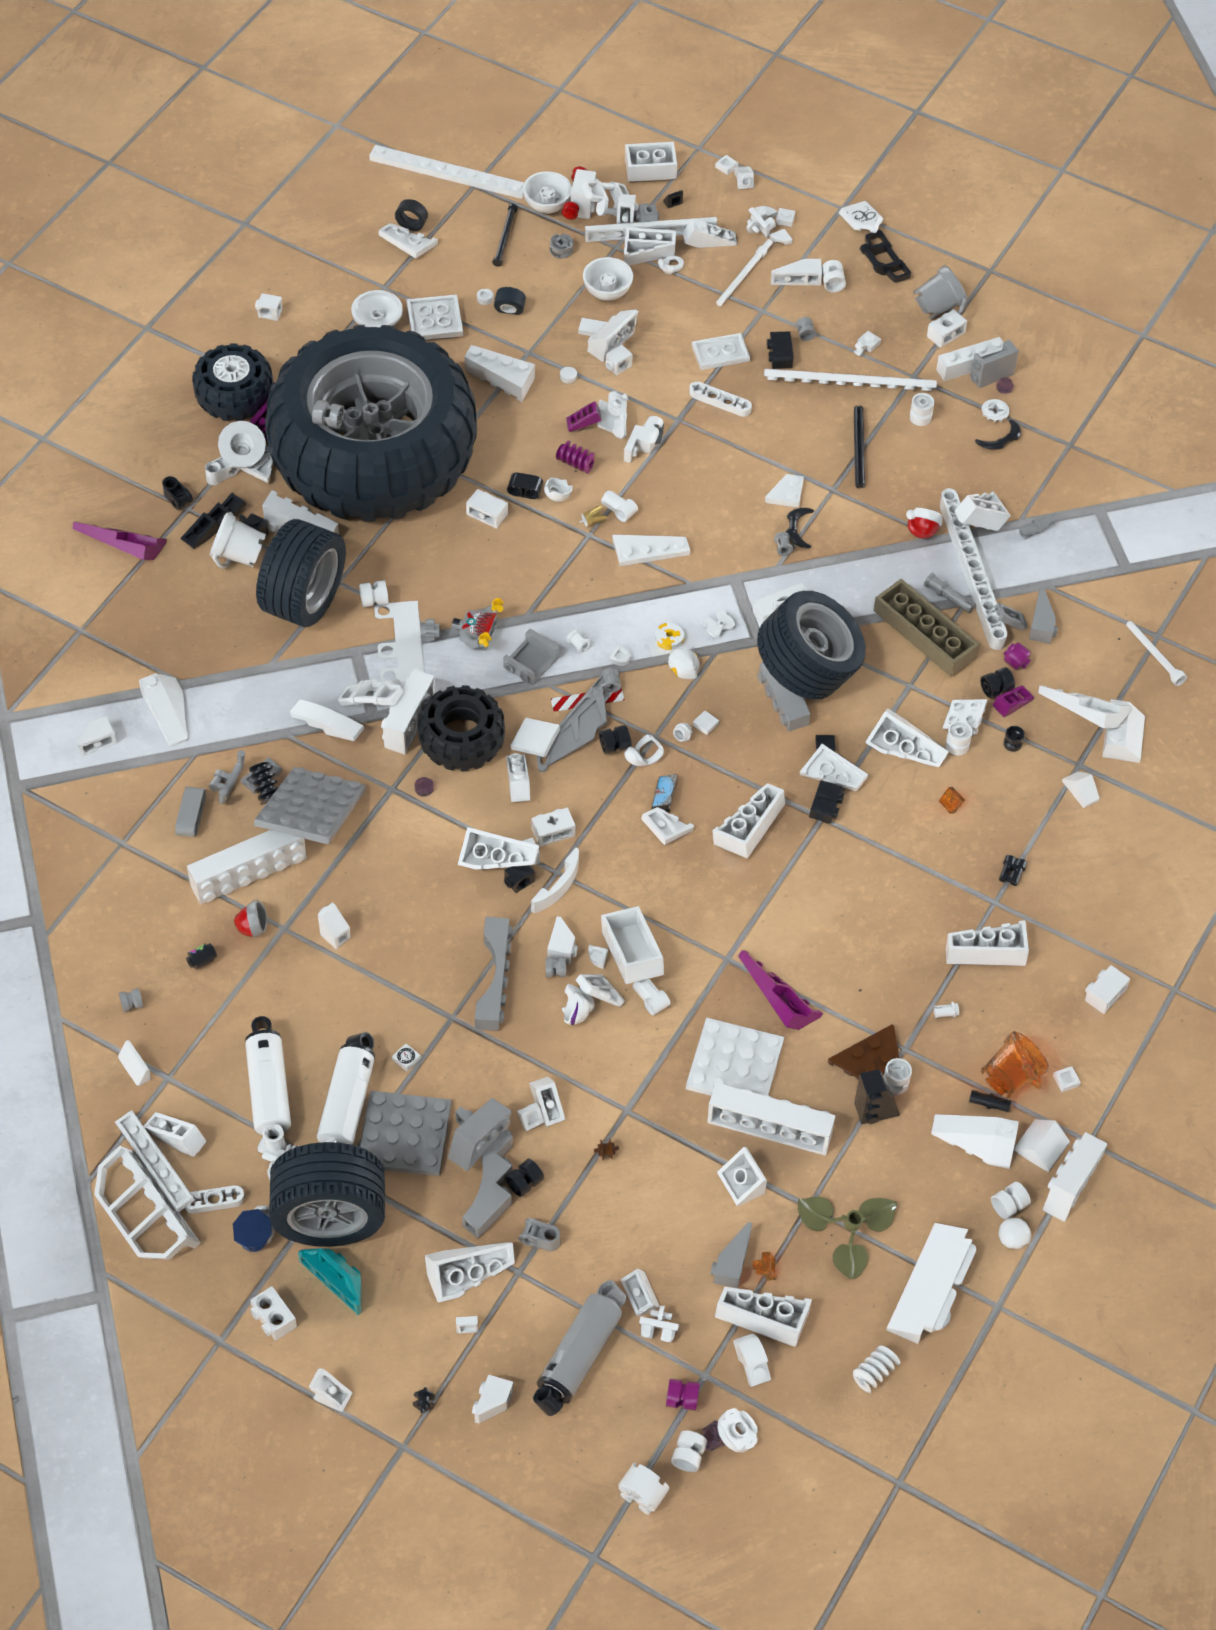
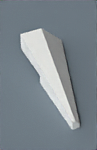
M1039 686V694L1102 728H1117L1132 711L1131 705H1118L1114 701L1108 702L1092 696L1074 692L1068 694L1061 689L1055 690L1047 686Z

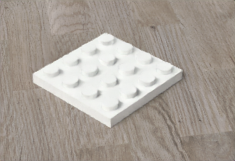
M706 1018L686 1083V1089L712 1096L715 1083H726L738 1089H748L756 1094L769 1095L784 1037Z

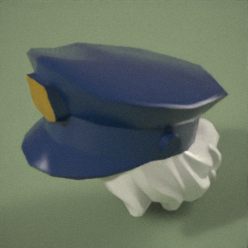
M267 1205L257 1206L254 1210L242 1211L234 1221V1241L240 1244L243 1249L249 1252H257L272 1241L275 1230L269 1219V1207Z

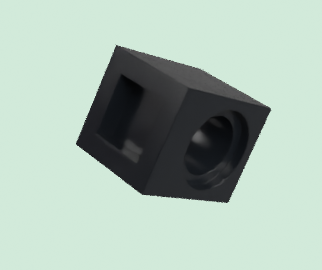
M530 865L508 867L504 870V883L509 889L512 888L515 893L535 882V871Z

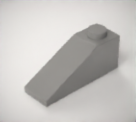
M1040 587L1029 640L1051 644L1052 637H1056L1058 627L1055 626L1056 617L1045 589Z
M748 1222L719 1254L717 1263L713 1262L711 1268V1275H714L713 1283L734 1288L739 1287L752 1223Z

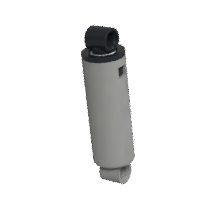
M612 1280L602 1283L597 1293L590 1294L537 1380L539 1389L534 1393L533 1401L547 1416L557 1414L562 1408L563 1403H569L622 1316L620 1307L625 1303L626 1295Z

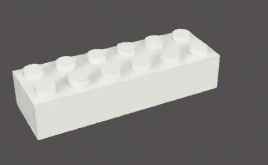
M269 830L187 865L190 886L200 904L211 902L221 895L229 894L237 888L245 887L253 881L263 879L276 871H282L290 865L302 862L307 858L304 838Z
M715 1083L709 1102L707 1123L826 1156L836 1115H832L827 1111L814 1110L806 1105L792 1104L788 1100L774 1099L766 1094H756L748 1089H738L726 1083Z

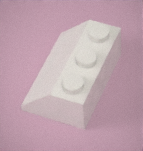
M636 309L620 311L616 316L613 315L606 325L600 327L596 335H592L589 338L587 351L604 362L606 360V353L623 344L634 334L639 311Z
M1111 699V701L1117 702L1118 705H1131L1132 711L1117 728L1105 729L1102 757L1140 763L1145 716L1130 702Z

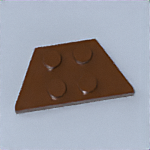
M891 1024L828 1058L829 1065L840 1067L844 1070V1073L856 1077L857 1080H859L860 1073L878 1069L884 1075L887 1063L892 1059L899 1058L894 1025Z

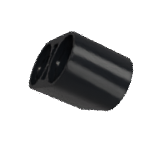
M515 472L511 474L507 492L517 497L537 499L542 489L543 480L536 475Z

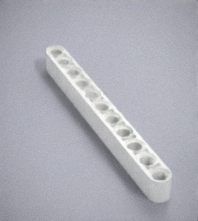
M944 489L941 494L940 509L971 597L976 604L975 608L990 648L1001 650L1006 642V627L1003 622L998 620L999 616L996 614L998 610L994 609L997 602L968 524H962L955 513L956 508L961 504L958 494L954 489Z

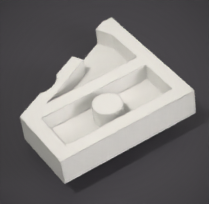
M265 446V453L259 462L247 468H240L266 483L270 482L274 463L270 455L269 446Z
M786 474L766 495L765 503L799 508L804 476Z
M658 807L642 814L641 818L664 845L692 832L694 829L693 824L689 823L686 825L678 821L679 817L668 814L665 810Z

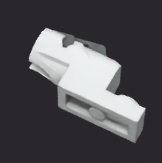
M650 416L643 426L635 425L624 449L625 462L631 463L633 456L636 457L638 451L650 453L655 444L661 443L664 430L663 419L657 416Z

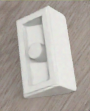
M127 1040L118 1058L135 1084L140 1086L151 1080L150 1071L132 1043Z
M636 1269L620 1279L636 1316H641L651 1312V1310L660 1308L644 1271Z

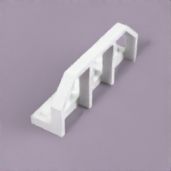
M119 1146L98 1166L95 1196L138 1257L170 1260L183 1247L196 1248L201 1244L135 1151ZM122 1157L123 1165L133 1172V1179L136 1182L110 1205L104 1196L107 1169ZM143 1187L146 1197L153 1200L156 1204L155 1210L130 1233L116 1211ZM161 1215L164 1216L167 1220V1226L178 1235V1241L164 1254L144 1253L136 1239Z

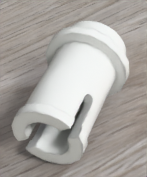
M951 1002V1004L933 1006L935 1019L948 1016L955 1018L956 1015H959L958 1003L954 1004V1002Z

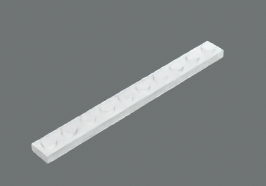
M378 145L374 146L369 155L371 161L520 199L524 196V182Z
M764 369V376H767V380H778V377H784V381H795V378L802 379L801 382L812 383L813 379L819 380V383L829 384V381H836L838 385H846V382H853L854 386H863V383H870V387H880L881 384H887V388H898V385L905 386L904 389L915 390V386L927 391H932V388H936L937 384L936 380Z

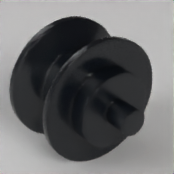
M427 1387L414 1393V1397L418 1400L413 1402V1406L420 1410V1413L424 1414L425 1411L434 1408L431 1400H434L436 1396Z

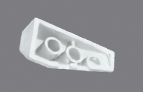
M155 673L140 679L141 694L169 746L173 747L188 741L183 691L176 678Z
M888 708L865 742L881 753L915 760L935 767L941 765L949 752L935 740Z
M467 827L458 865L476 870L535 865L539 846Z
M935 1114L931 1134L951 1145H957L965 1149L966 1153L970 1155L974 1154L983 1159V1162L989 1165L1009 1169L1016 1140L1018 1121L999 1117Z
M512 1242L444 1250L425 1255L427 1276L438 1302L459 1298L473 1286L477 1287L481 1284V1281L491 1275L495 1276L515 1263Z

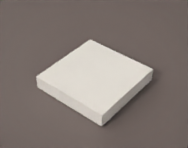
M525 718L510 745L511 749L546 757L560 731V726L558 724Z

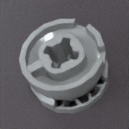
M557 233L551 237L550 254L552 256L563 259L572 254L573 239L569 235L564 233L558 235Z

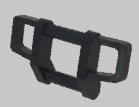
M878 230L877 233L872 232L865 235L866 244L861 245L860 251L869 259L876 273L887 275L895 283L911 278V271L903 260L899 259L891 243L881 230ZM880 238L882 243L872 246L870 240ZM887 252L893 262L888 264L878 262L875 255ZM900 270L904 272V274L898 276L893 273Z

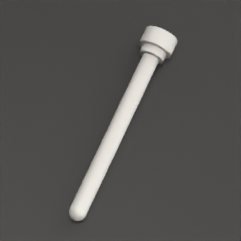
M1128 621L1126 626L1169 672L1175 686L1183 684L1187 679L1186 674L1182 670L1175 669L1132 621Z

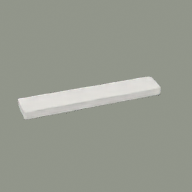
M131 1110L115 1121L176 1211L180 1212L194 1202V1197L134 1112Z

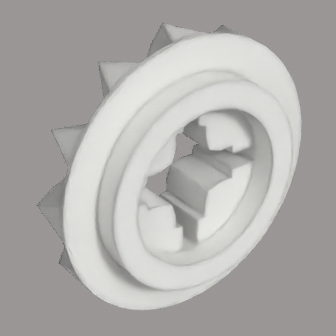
M991 399L982 405L981 411L983 412V417H987V420L992 419L995 423L997 420L1002 422L1003 419H1007L1009 407L1001 400Z

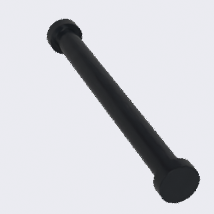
M509 204L508 206L509 212L496 257L492 261L493 265L498 267L502 265V256L514 215L518 210L516 204Z

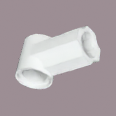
M608 490L601 499V503L614 511L616 517L622 522H626L638 511V507L633 500H624L613 491Z
M650 979L637 981L633 984V989L643 999L644 1005L651 1015H655L670 1006L671 1003L667 994L662 990L659 991Z

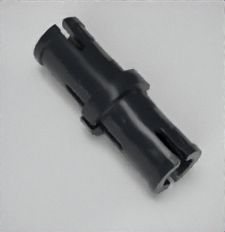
M974 1090L971 1091L969 1103L985 1106L986 1109L993 1108L1009 1113L1012 1101L999 1098L992 1093L989 1095Z

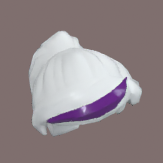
M567 984L565 993L568 996V1002L566 1007L562 1008L564 1022L568 1025L580 1024L588 1017L589 1012L594 1010V1000L591 995L584 993L580 988Z

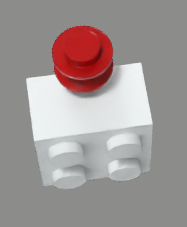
M578 166L573 169V174L571 175L573 181L571 202H566L562 210V215L569 220H574L577 217L590 219L591 213L595 212L596 203L587 200L581 184L585 181H599V179H596V172L588 171L586 168Z

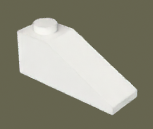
M802 259L772 270L771 285H821V259Z
M157 1112L144 1125L146 1131L179 1152L193 1157L207 1142L195 1125Z

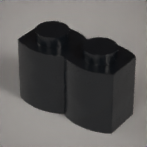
M821 780L810 809L809 818L830 824L833 818L837 819L840 809L837 806L838 803L842 804L845 795L842 792L843 786Z

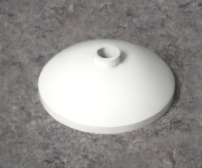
M383 290L368 291L359 295L354 300L351 307L352 317L359 325L365 324V327L393 326L402 316V303L397 296Z

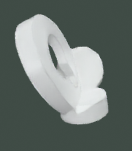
M668 256L663 260L662 258L658 259V264L663 272L672 275L683 268L684 261L678 256ZM672 260H676L679 262V264L675 266H670L669 262Z

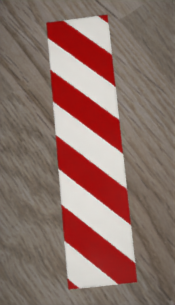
M622 688L617 692H603L605 704L625 700ZM586 693L550 698L553 711L573 709Z

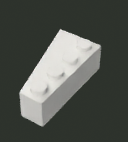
M767 783L750 798L746 805H741L738 808V812L732 817L726 818L724 824L712 831L714 845L748 858L784 807V790Z

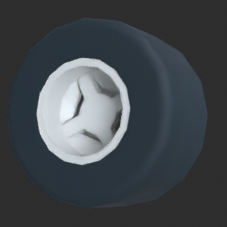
M499 288L496 292L494 307L499 313L520 315L524 310L526 296L517 288Z

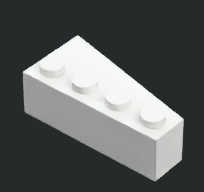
M474 345L470 346L465 355L466 372L481 380L489 381L493 387L496 388L498 386L504 390V393L512 394L517 397V400L523 401L535 379V364Z
M273 490L263 503L264 519L267 520V528L270 531L277 532L289 520L300 519L339 534L338 523L319 513L316 515L312 514L303 505L300 508L292 504L291 499L287 497L283 499L277 496L278 493Z
M1019 921L1018 924L1014 925L1006 923L997 928L983 927L979 931L971 929L948 933L945 947L947 964L1026 966L1029 952L1026 921Z
M1086 1132L1081 1139H1076L1072 1147L1074 1151L1069 1150L1064 1160L1066 1162L1065 1165L1061 1163L1056 1172L1057 1178L1053 1176L1048 1184L1050 1192L1043 1211L1064 1222L1066 1221L1070 1209L1074 1207L1080 1193L1100 1162L1107 1147L1106 1142Z
M724 1287L717 1303L715 1317L796 1347L808 1317L812 1299L804 1298V1300H797L793 1296L785 1295V1298L772 1296V1293L756 1294L751 1290Z

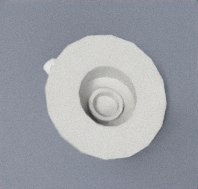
M237 421L230 423L219 435L218 448L220 455L228 464L234 467L247 468L253 466L261 460L265 453L266 441L264 435L256 425L250 422Z

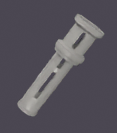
M935 573L929 574L924 582L925 587H930L936 591L938 596L943 595L967 613H971L976 605L975 603L949 587L948 582L937 578Z

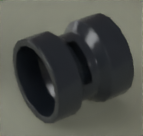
M1019 726L1007 728L1003 742L1005 749L1011 752L1021 749L1024 739L1023 729Z

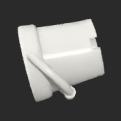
M227 512L213 542L210 556L220 569L227 568L231 561L253 567L262 547L261 542L265 539L266 534L236 520L232 512ZM219 558L227 559L226 563L221 564Z

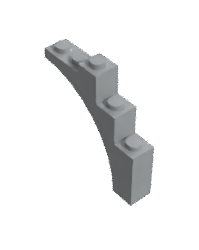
M460 1106L455 1112L456 1122L462 1125L473 1113ZM508 1129L502 1131L482 1154L483 1177L479 1192L471 1207L462 1217L463 1227L478 1239L512 1204L511 1192L502 1186L506 1182L505 1176L512 1171L511 1162L506 1157H503L513 1147V1136Z

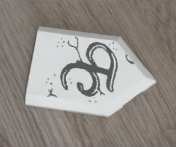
M866 201L841 208L839 211V215L854 230L861 231L862 228L877 233L879 225L883 222V217Z

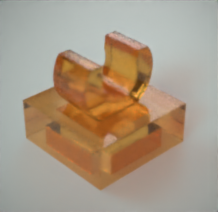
M948 787L939 799V802L950 814H954L965 802V799L954 787Z
M762 1252V1260L753 1261V1270H756V1274H763L768 1281L776 1280V1260L771 1252Z

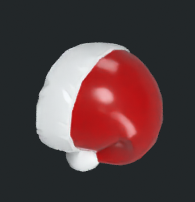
M915 508V510H908L906 513L908 529L917 538H931L939 531L942 525L943 516L936 511Z

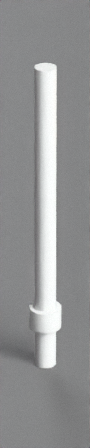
M767 239L763 246L756 250L753 258L716 301L718 306L724 304L760 258L767 254V250L773 244L772 240Z

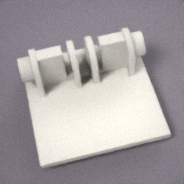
M987 699L952 700L943 729H948L952 722L961 720L970 724L973 730L972 736H975L978 733V726L981 725L982 715L986 710Z

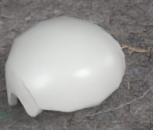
M550 478L545 483L544 491L546 496L552 501L563 502L570 496L573 486H568L566 479Z
M1009 1218L1000 1225L998 1236L1004 1246L1019 1250L1030 1243L1031 1230L1022 1219Z

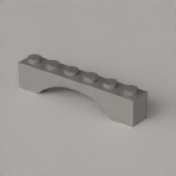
M485 917L484 944L494 959L496 971L489 989L476 1002L475 1029L499 1031L500 1023H504V1011H501V1006L506 1004V994H503V989H507L508 977H505V972H509V960H506V957L511 954V943H508V938H512L513 926H509V918Z

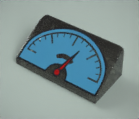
M678 774L659 777L651 809L658 807L666 812L671 811Z

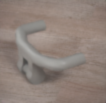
M243 750L237 753V763L232 773L229 774L222 770H216L214 780H211L209 784L211 790L219 791L220 804L227 802L230 792L244 766L245 752Z

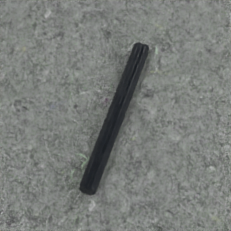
M861 405L854 407L856 488L865 487L864 417Z

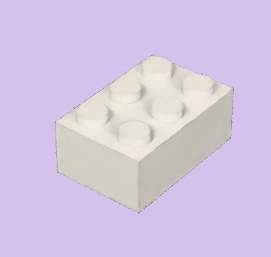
M674 142L625 144V164L628 182L677 179V159Z

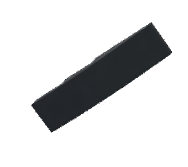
M232 492L222 504L218 502L208 514L204 512L180 539L195 549L218 532L227 512H232L236 516L247 504Z

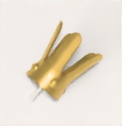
M597 505L592 510L581 514L582 521L580 523L584 522L585 526L588 527L593 523L606 522L604 519L607 516H601V513H597L602 510L603 506Z

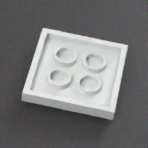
M457 295L406 299L411 331L421 334L425 340L463 336Z

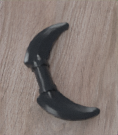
M1010 419L1011 431L1005 437L997 441H981L976 439L975 442L983 448L1002 449L1008 442L1019 439L1021 429L1014 420Z
M796 508L790 511L787 515V519L790 522L789 528L786 530L790 536L789 539L794 544L809 549L811 545L801 539L797 533L796 525L800 517L814 512L810 508Z

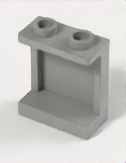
M1007 340L1003 343L1002 352L984 359L978 353L974 354L970 374L972 382L979 388L1014 375L1019 352L1014 344Z
M529 629L525 633L526 640L510 657L508 655L503 657V668L509 673L517 675L524 682L534 685L559 658L560 646L534 630Z

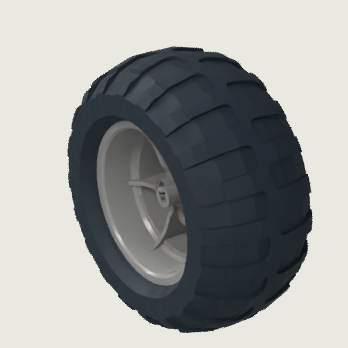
M365 324L354 325L353 329L340 332L336 329L325 333V336L317 342L309 341L298 350L297 356L290 357L281 367L278 379L272 384L267 400L265 426L269 451L286 484L293 492L295 491L297 494L302 495L309 505L319 510H330L332 515L342 519H348L349 516L362 518L363 522H375V518L391 517L393 520L405 517L407 512L414 509L422 511L432 505L435 498L443 497L453 489L460 474L464 473L467 469L477 436L476 402L460 365L449 357L445 349L435 342H426L421 334L411 330L406 332L396 330L394 326L381 325V327H365ZM317 400L329 402L330 406L333 403L344 406V417L339 429L328 427L327 423L319 425L312 422L313 409ZM406 415L413 421H406L400 419Z

